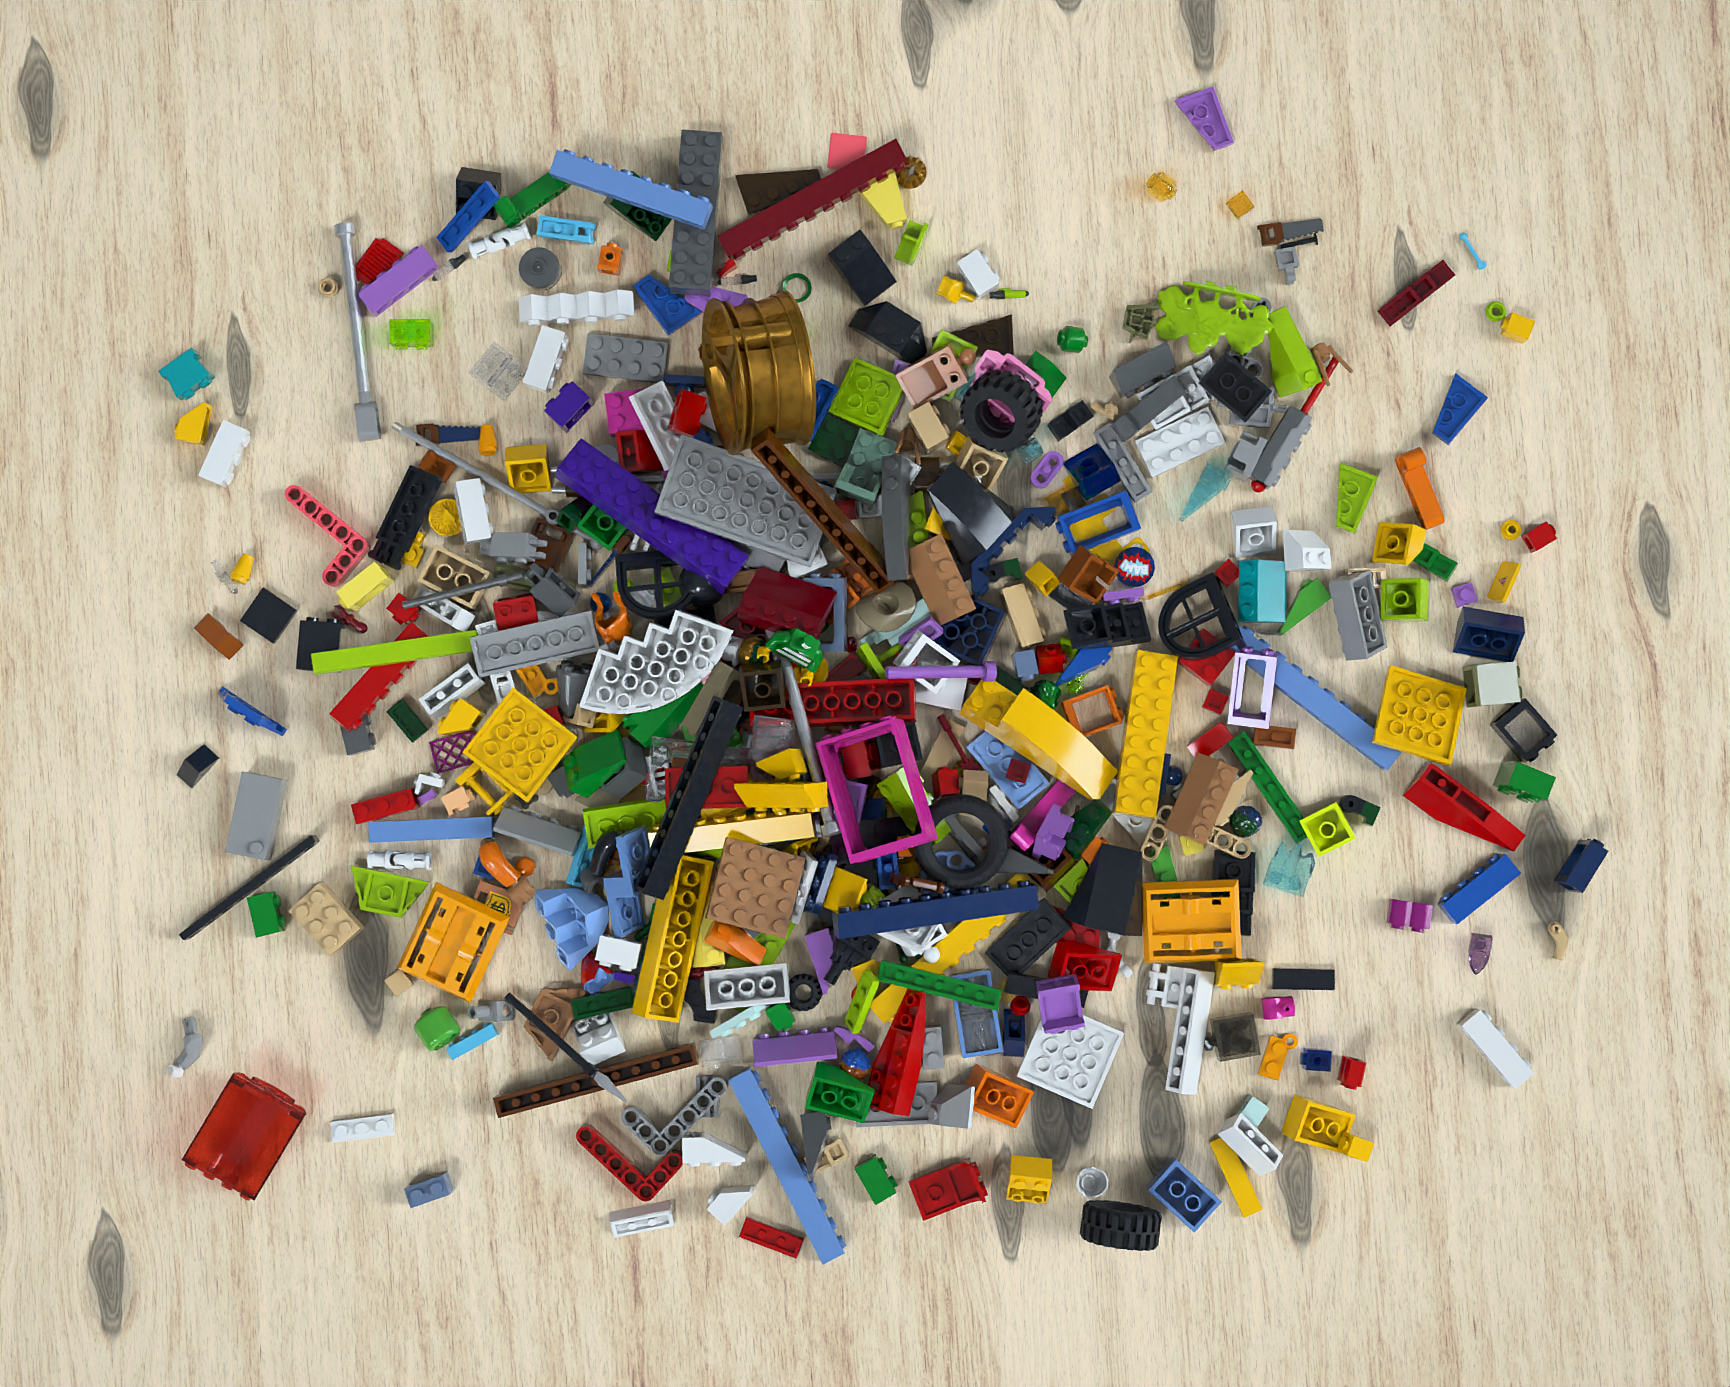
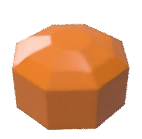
M528 857L518 859L515 865V869L521 876L525 877L532 875L536 868L534 860Z

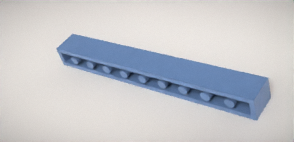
M1239 626L1247 646L1253 647V650L1261 651L1263 648L1270 649V644L1261 638L1259 640L1253 636L1254 632L1246 626L1243 628ZM1235 645V646L1231 647L1230 649H1232L1234 652H1236V649H1237L1238 647ZM1276 651L1275 653H1278L1274 687L1383 771L1388 770L1401 754V751L1372 743L1375 726L1371 727L1366 723L1367 719L1359 713L1355 715L1350 711L1351 707L1347 703L1337 701L1333 698L1335 696L1334 693L1327 688L1324 690L1318 686L1319 682L1316 679L1303 675L1301 673L1303 670L1294 663L1290 665L1285 661L1286 657L1279 651ZM1247 659L1246 665L1265 679L1266 662L1258 659Z
M749 1067L730 1077L728 1081L820 1261L824 1265L845 1254L844 1247L847 1245L842 1235H837L835 1231L837 1226L832 1216L828 1218L825 1212L828 1208L823 1198H818L816 1194L818 1189L813 1180L809 1181L806 1175L808 1173L804 1161L800 1163L797 1157L799 1151L794 1143L790 1144L787 1138L790 1134L785 1125L781 1126L778 1120L780 1114L775 1106L771 1107L768 1101L771 1097L766 1088L762 1089L759 1083L762 1081L757 1070L753 1071Z

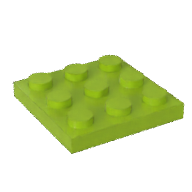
M854 357L828 412L883 437L904 391L895 374Z

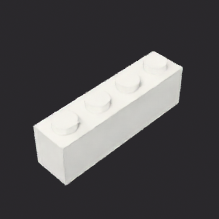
M1475 1008L1457 1025L1508 1086L1513 1089L1518 1088L1534 1074L1530 1069L1532 1065L1526 1058L1523 1057L1521 1059L1517 1054L1519 1050L1511 1041L1508 1043L1503 1037L1505 1033L1499 1026L1494 1027L1490 1022L1492 1020L1491 1016L1485 1010L1481 1011Z

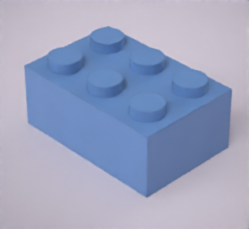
M1174 1157L1165 1164L1146 1186L1152 1195L1194 1233L1222 1203L1215 1194Z

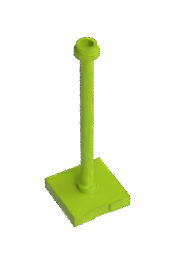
M866 642L859 646L856 653L873 679H886L882 662L895 655L898 651L900 652L904 647L897 643L880 655L873 653Z

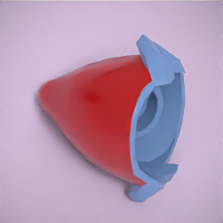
M591 951L581 962V983L585 991L589 994H594L595 992H600L602 987L613 980L614 974L610 967L599 965L600 961L595 960V956Z

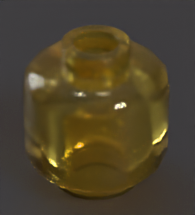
M1164 172L1153 173L1146 183L1147 193L1160 202H1164L1167 199L1171 200L1177 192V189H1175V179Z

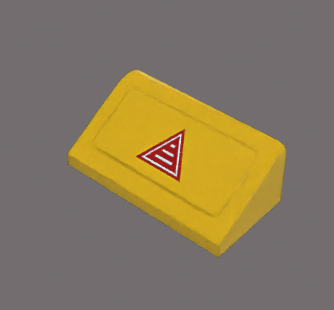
M1507 561L1501 563L1488 592V599L1497 603L1507 601L1521 569V564Z

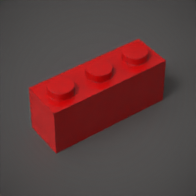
M410 788L351 804L355 823L364 824L419 809V803L416 800L417 795L414 794L415 789Z

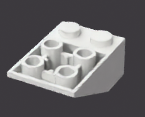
M706 1132L685 1133L682 1137L683 1163H688V1166H700V1163H708V1166H720L721 1162H729V1165L737 1166L746 1160V1152Z

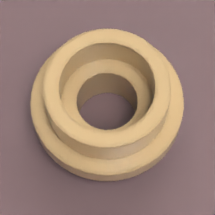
M330 277L323 278L318 284L319 293L326 298L334 297L339 289L338 283ZM327 285H332L330 291L325 290Z

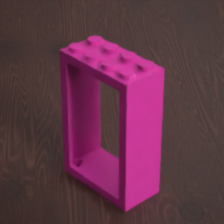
M896 716L883 717L879 719L880 723H864L860 725V729L849 728L840 731L841 735L833 736L831 734L821 737L822 741L816 743L850 864L862 863L938 840L904 720L897 719ZM892 732L897 743L922 831L921 834L867 850V847L865 848L842 770L838 749Z

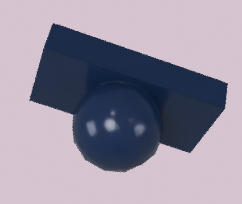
M664 375L665 386H675L674 393L676 397L680 390L685 389L694 393V387H706L704 376Z
M1167 753L1164 755L1160 795H1165L1167 784L1171 786L1177 785L1183 778V773L1179 767L1170 766L1171 754Z

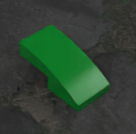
M1425 543L1423 550L1413 559L1415 563L1448 582L1458 566L1457 562L1440 554V551Z

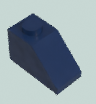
M1004 1009L1003 1056L1024 1057L1025 1015H1016L1011 1009Z

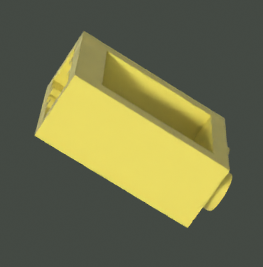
M374 561L336 591L339 595L337 600L344 608L358 611L395 582V580L383 565Z

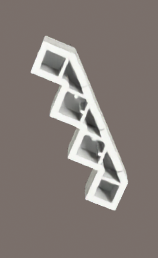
M616 289L606 293L586 291L577 295L557 293L550 296L530 294L519 298L520 322L536 327L547 323L567 325L569 322L581 321L586 323H597L598 320L626 321L627 317L634 316L633 291Z

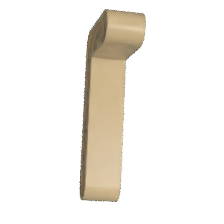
M1164 805L1157 809L1156 818L1152 819L1139 847L1143 860L1153 861L1159 856L1170 830L1164 828L1167 820L1162 819L1161 811L1166 808L1171 812L1172 806ZM1213 826L1206 842L1207 845L1236 858H1246L1250 855L1251 845L1247 841ZM1156 827H1159L1163 833L1159 839L1154 838L1152 835V831ZM1220 835H1224L1227 838L1224 846H1220L1217 843V838ZM1239 843L1245 846V852L1242 855L1236 852V846ZM1147 846H1151L1154 849L1153 856L1149 858L1144 855V849Z

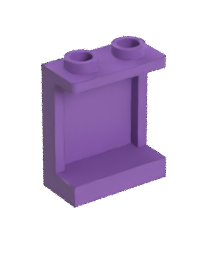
M1076 974L1035 981L1041 1022L1045 1034H1055L1059 1031L1077 1030L1085 1027L1079 993L1080 985Z

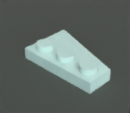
M772 1004L751 1006L709 1033L713 1039L719 1035L724 1038L733 1032L731 1028L735 1027L736 1030L747 1024L745 1020L748 1018L750 1021H753L761 1016L760 1011Z

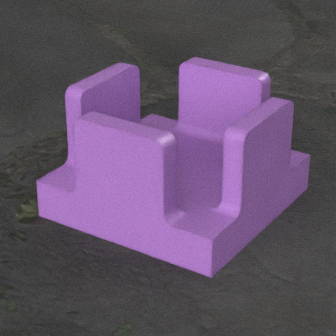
M1053 803L1036 835L1032 852L1033 857L1040 859L1041 855L1056 860L1064 849L1066 840L1062 838H1064L1066 832H1071L1074 819L1060 812L1061 806Z

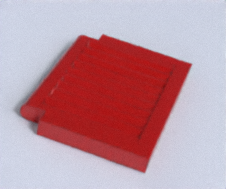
M375 238L355 265L356 278L364 284L373 283L381 272L390 270L393 267V263L401 259L404 252L384 238L381 240Z

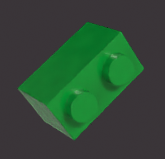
M275 891L247 898L256 938L285 931L286 920L284 915H281L279 908L281 906V899L279 895H276Z
M876 1154L855 1166L856 1173L875 1205L896 1194L895 1187L898 1186L892 1175L888 1176L885 1169L888 1167L883 1158L878 1159Z

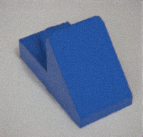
M897 852L873 859V868L876 869L878 889L896 888V884L889 883L890 872L899 874Z

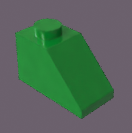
M787 1002L772 1004L765 1009L767 1016L777 1031L781 1029L784 1032L793 1027L792 1023L796 1019Z

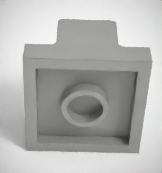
M1244 431L1239 437L1241 438L1239 444L1234 446L1227 460L1228 464L1224 468V471L1236 476L1242 482H1245L1251 476L1268 441Z

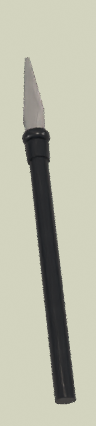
M508 993L505 996V1000L581 1066L599 1086L625 1103L627 1102L609 1077L600 1073L599 1068L585 1060L514 995Z

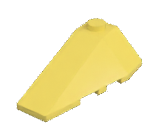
M714 882L709 883L691 968L726 964V954L724 951L703 942L710 924L714 921L705 918Z

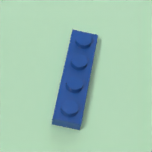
M484 181L436 237L446 252L452 253L501 197L490 182Z

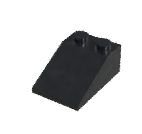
M858 230L828 253V260L864 306L897 283L886 264L861 230Z

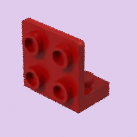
M532 593L494 600L493 607L498 631L539 622L535 606L536 598Z

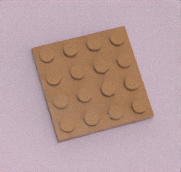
M725 837L705 918L786 939L806 858Z

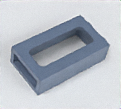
M809 573V576L803 578V581L822 587H832L833 591L837 592L833 602L834 641H820L819 648L822 652H845L848 650L847 577H841V573H829V577H821V573Z

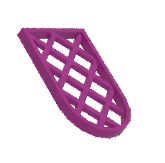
M464 732L429 742L437 774L473 763H469L470 758L464 761L460 757L468 743L471 742L470 739L476 733ZM470 734L468 739L462 737V735ZM457 737L454 743L448 740ZM459 738L466 741L463 748L456 745ZM443 741L440 747L434 744ZM446 742L452 745L449 752L443 749ZM433 746L438 748L436 755L434 753ZM454 747L461 750L458 757L451 753ZM440 751L447 754L444 761L438 758ZM449 756L456 759L453 765L446 762ZM437 760L442 762L440 768L438 767ZM458 760L464 763L463 765L456 766ZM444 765H447V766L451 767V768L442 770V768H443Z

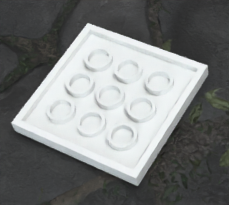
M1083 1015L1085 1027L1077 1030L1059 1031L1055 1034H1045L1040 1018L1016 1076L1093 1109L1124 1032Z

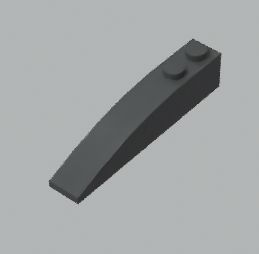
M902 454L882 456V524L888 581L907 580L909 575L910 461Z

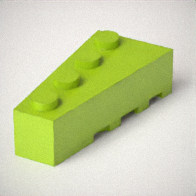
M902 765L879 782L877 786L882 795L891 803L895 812L900 815L906 826L914 834L919 819ZM924 789L928 805L930 806L934 798L930 792L927 793ZM945 818L935 828L938 840L931 841L932 846L936 845L951 832Z

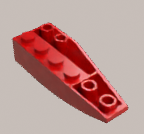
M1432 762L1425 763L1402 795L1433 819L1513 852L1526 836L1495 809Z
M907 988L873 1063L868 1086L875 1089L870 1104L872 1108L893 1115L907 1117L910 1115L923 1056L926 1019L924 992Z

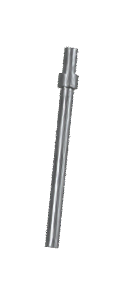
M522 571L509 575L505 573L497 575V578L402 601L404 609L499 585L500 587L507 586L511 582L523 580L524 577Z

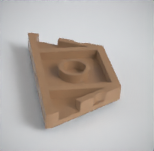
M583 988L541 989L531 1011L558 1036L564 1039L573 1020L570 999L585 996L586 991ZM527 1019L523 1027L534 1038V1041L546 1054L548 1060L553 1061L559 1047Z

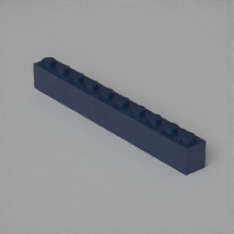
M1020 880L1015 885L999 883L998 887L994 888L979 886L978 890L971 891L969 888L959 889L958 893L952 894L950 891H943V893H938L939 896L931 897V894H922L918 896V899L902 897L897 902L881 900L876 905L860 903L856 908L840 906L838 910L832 911L834 936L843 939L1039 910L1037 885L1029 880Z

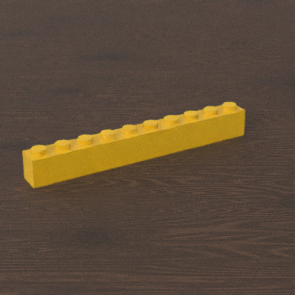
M1016 873L1004 882L1015 885L1017 881L1029 880L1035 884L1027 874ZM1006 915L960 921L947 933L946 937L933 945L940 952L938 961L929 963L924 959L923 954V957L917 959L910 967L945 975L943 971L948 967L952 969L960 962L959 957L963 953L968 955L976 948L974 944L979 939L984 941L991 934L989 930L994 926L1000 927L1006 921L1004 918ZM889 984L873 998L870 1008L883 1023L887 1021L891 1023L907 988Z

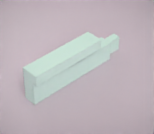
M922 598L915 603L914 614L902 627L891 632L874 630L861 639V643L867 642L869 646L875 643L879 645L886 639H888L891 646L899 643L898 638L928 616H931L924 599Z

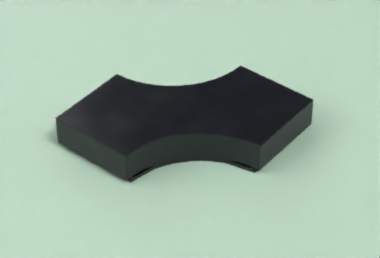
M688 978L684 1001L689 1004L693 1011V1020L714 1024L716 1010H706V997L701 991L700 980Z

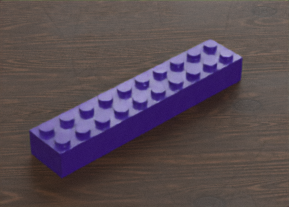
M582 438L556 469L555 478L684 569L702 576L721 595H723L745 566L748 555L723 537L654 513L660 493Z

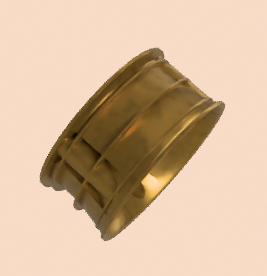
M779 290L775 295H770L758 301H755L753 298H746L739 306H732L728 301H720L717 298L710 299L705 306L702 321L703 370L711 415L724 449L730 455H738L741 450L751 449L752 438L768 427L783 444L807 445L812 437L815 426L816 383L810 341L796 300L787 290Z

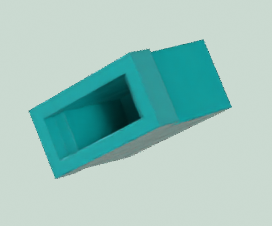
M190 348L158 371L162 378L169 381L176 397L180 400L192 398L195 395V391L200 388H206L212 383L211 380L215 378L198 361L201 357L193 348Z

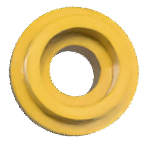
M1515 520L1505 521L1500 529L1501 535L1506 540L1517 539L1521 534L1520 524ZM1510 526L1515 530L1513 534L1508 531Z

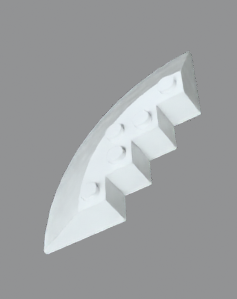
M675 610L670 628L650 623L644 641L632 636H624L618 653L608 649H598L579 707L595 712L628 714L643 712L668 704L689 692L710 673L728 646L734 630L690 613Z

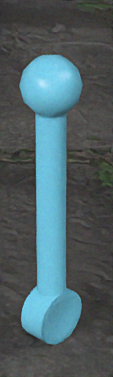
M1461 233L1459 238L1465 242L1476 259L1478 269H1484L1486 263L1480 260L1468 241L1467 234Z

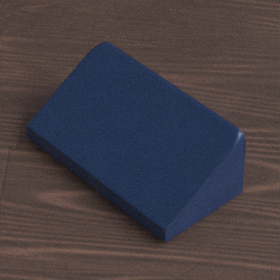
M885 797L866 799L861 820L887 818Z

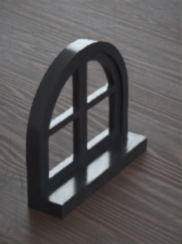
M659 550L615 555L618 592L625 606L634 614L647 619H667L674 616L675 610L684 611L693 602L695 592L691 591L689 594L686 590L679 600L664 607L663 588L681 587L682 582L662 583L661 567L677 566L679 564ZM654 569L655 584L628 587L627 571ZM655 589L656 608L640 604L632 597L630 592Z
M1213 572L1178 589L1162 607L1158 620L1160 638L1174 655L1182 659L1204 660L1235 645L1239 650L1247 646L1221 583ZM1206 589L1214 609L1193 618L1186 598ZM1182 602L1190 621L1170 630L1172 614ZM1218 617L1226 637L1205 646L1197 626ZM1193 629L1201 648H1185L1176 643L1173 638Z

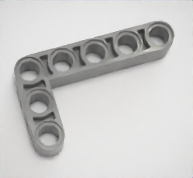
M722 1075L714 1076L662 1130L635 1105L628 1106L623 1111L621 1120L654 1154L664 1155L724 1094L728 1087L727 1079ZM713 1082H722L723 1089L715 1090L712 1085ZM706 1096L709 1099V1104H700L698 1097ZM687 1110L692 1111L695 1118L693 1120L686 1119L684 1112ZM633 1111L636 1114V1120H629L626 1115L627 1112ZM645 1125L650 1127L651 1134H643L641 1127ZM677 1125L680 1128V1134H672L670 1126ZM663 1140L666 1143V1148H657L656 1141Z

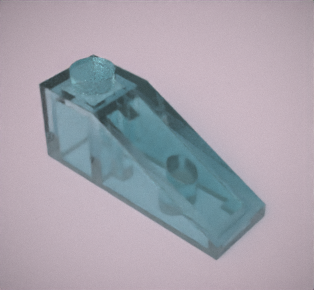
M1207 463L1179 520L1183 522L1222 490L1225 491L1230 483V480L1227 479L1230 473Z

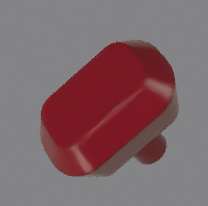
M853 636L848 637L847 652H855L857 650L856 638Z

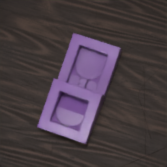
M836 1025L833 1029L847 1044L855 1039L868 1052L875 1046L873 1042L862 1034H852L846 1027Z

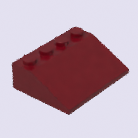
M760 566L740 601L737 609L738 620L774 633L779 630L786 631L797 628L819 639L837 592Z

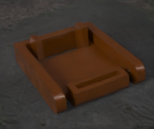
M537 517L530 534L537 537L538 540L548 542L547 547L536 548V552L545 553L546 558L535 559V562H527L525 565L530 567L531 564L535 563L544 571L550 567L558 574L575 533L572 532L570 534L564 528L549 524L547 521ZM547 526L561 532L560 540L544 534L545 527Z
M890 872L889 883L896 884L898 889H901L902 886L918 888V893H923L924 889L937 893H943L944 883Z

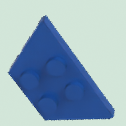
M222 686L218 691L223 702L228 704L227 709L237 715L239 713L246 716L244 720L251 725L262 726L281 736L287 731L285 727Z

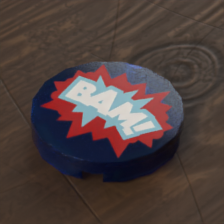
M1130 547L1123 550L1116 557L1114 566L1120 570L1116 576L1118 581L1132 588L1148 583L1153 577L1155 570L1154 560L1150 553L1139 547Z

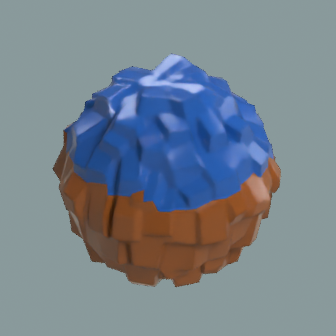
M859 1048L850 1049L845 1052L839 1063L840 1069L860 1081L872 1070L870 1058Z

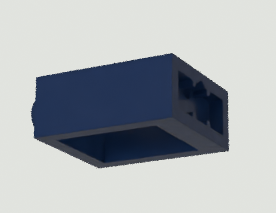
M1587 838V840H1579L1554 882L1570 892L1583 893L1609 851L1603 848L1604 844L1596 839L1591 840Z

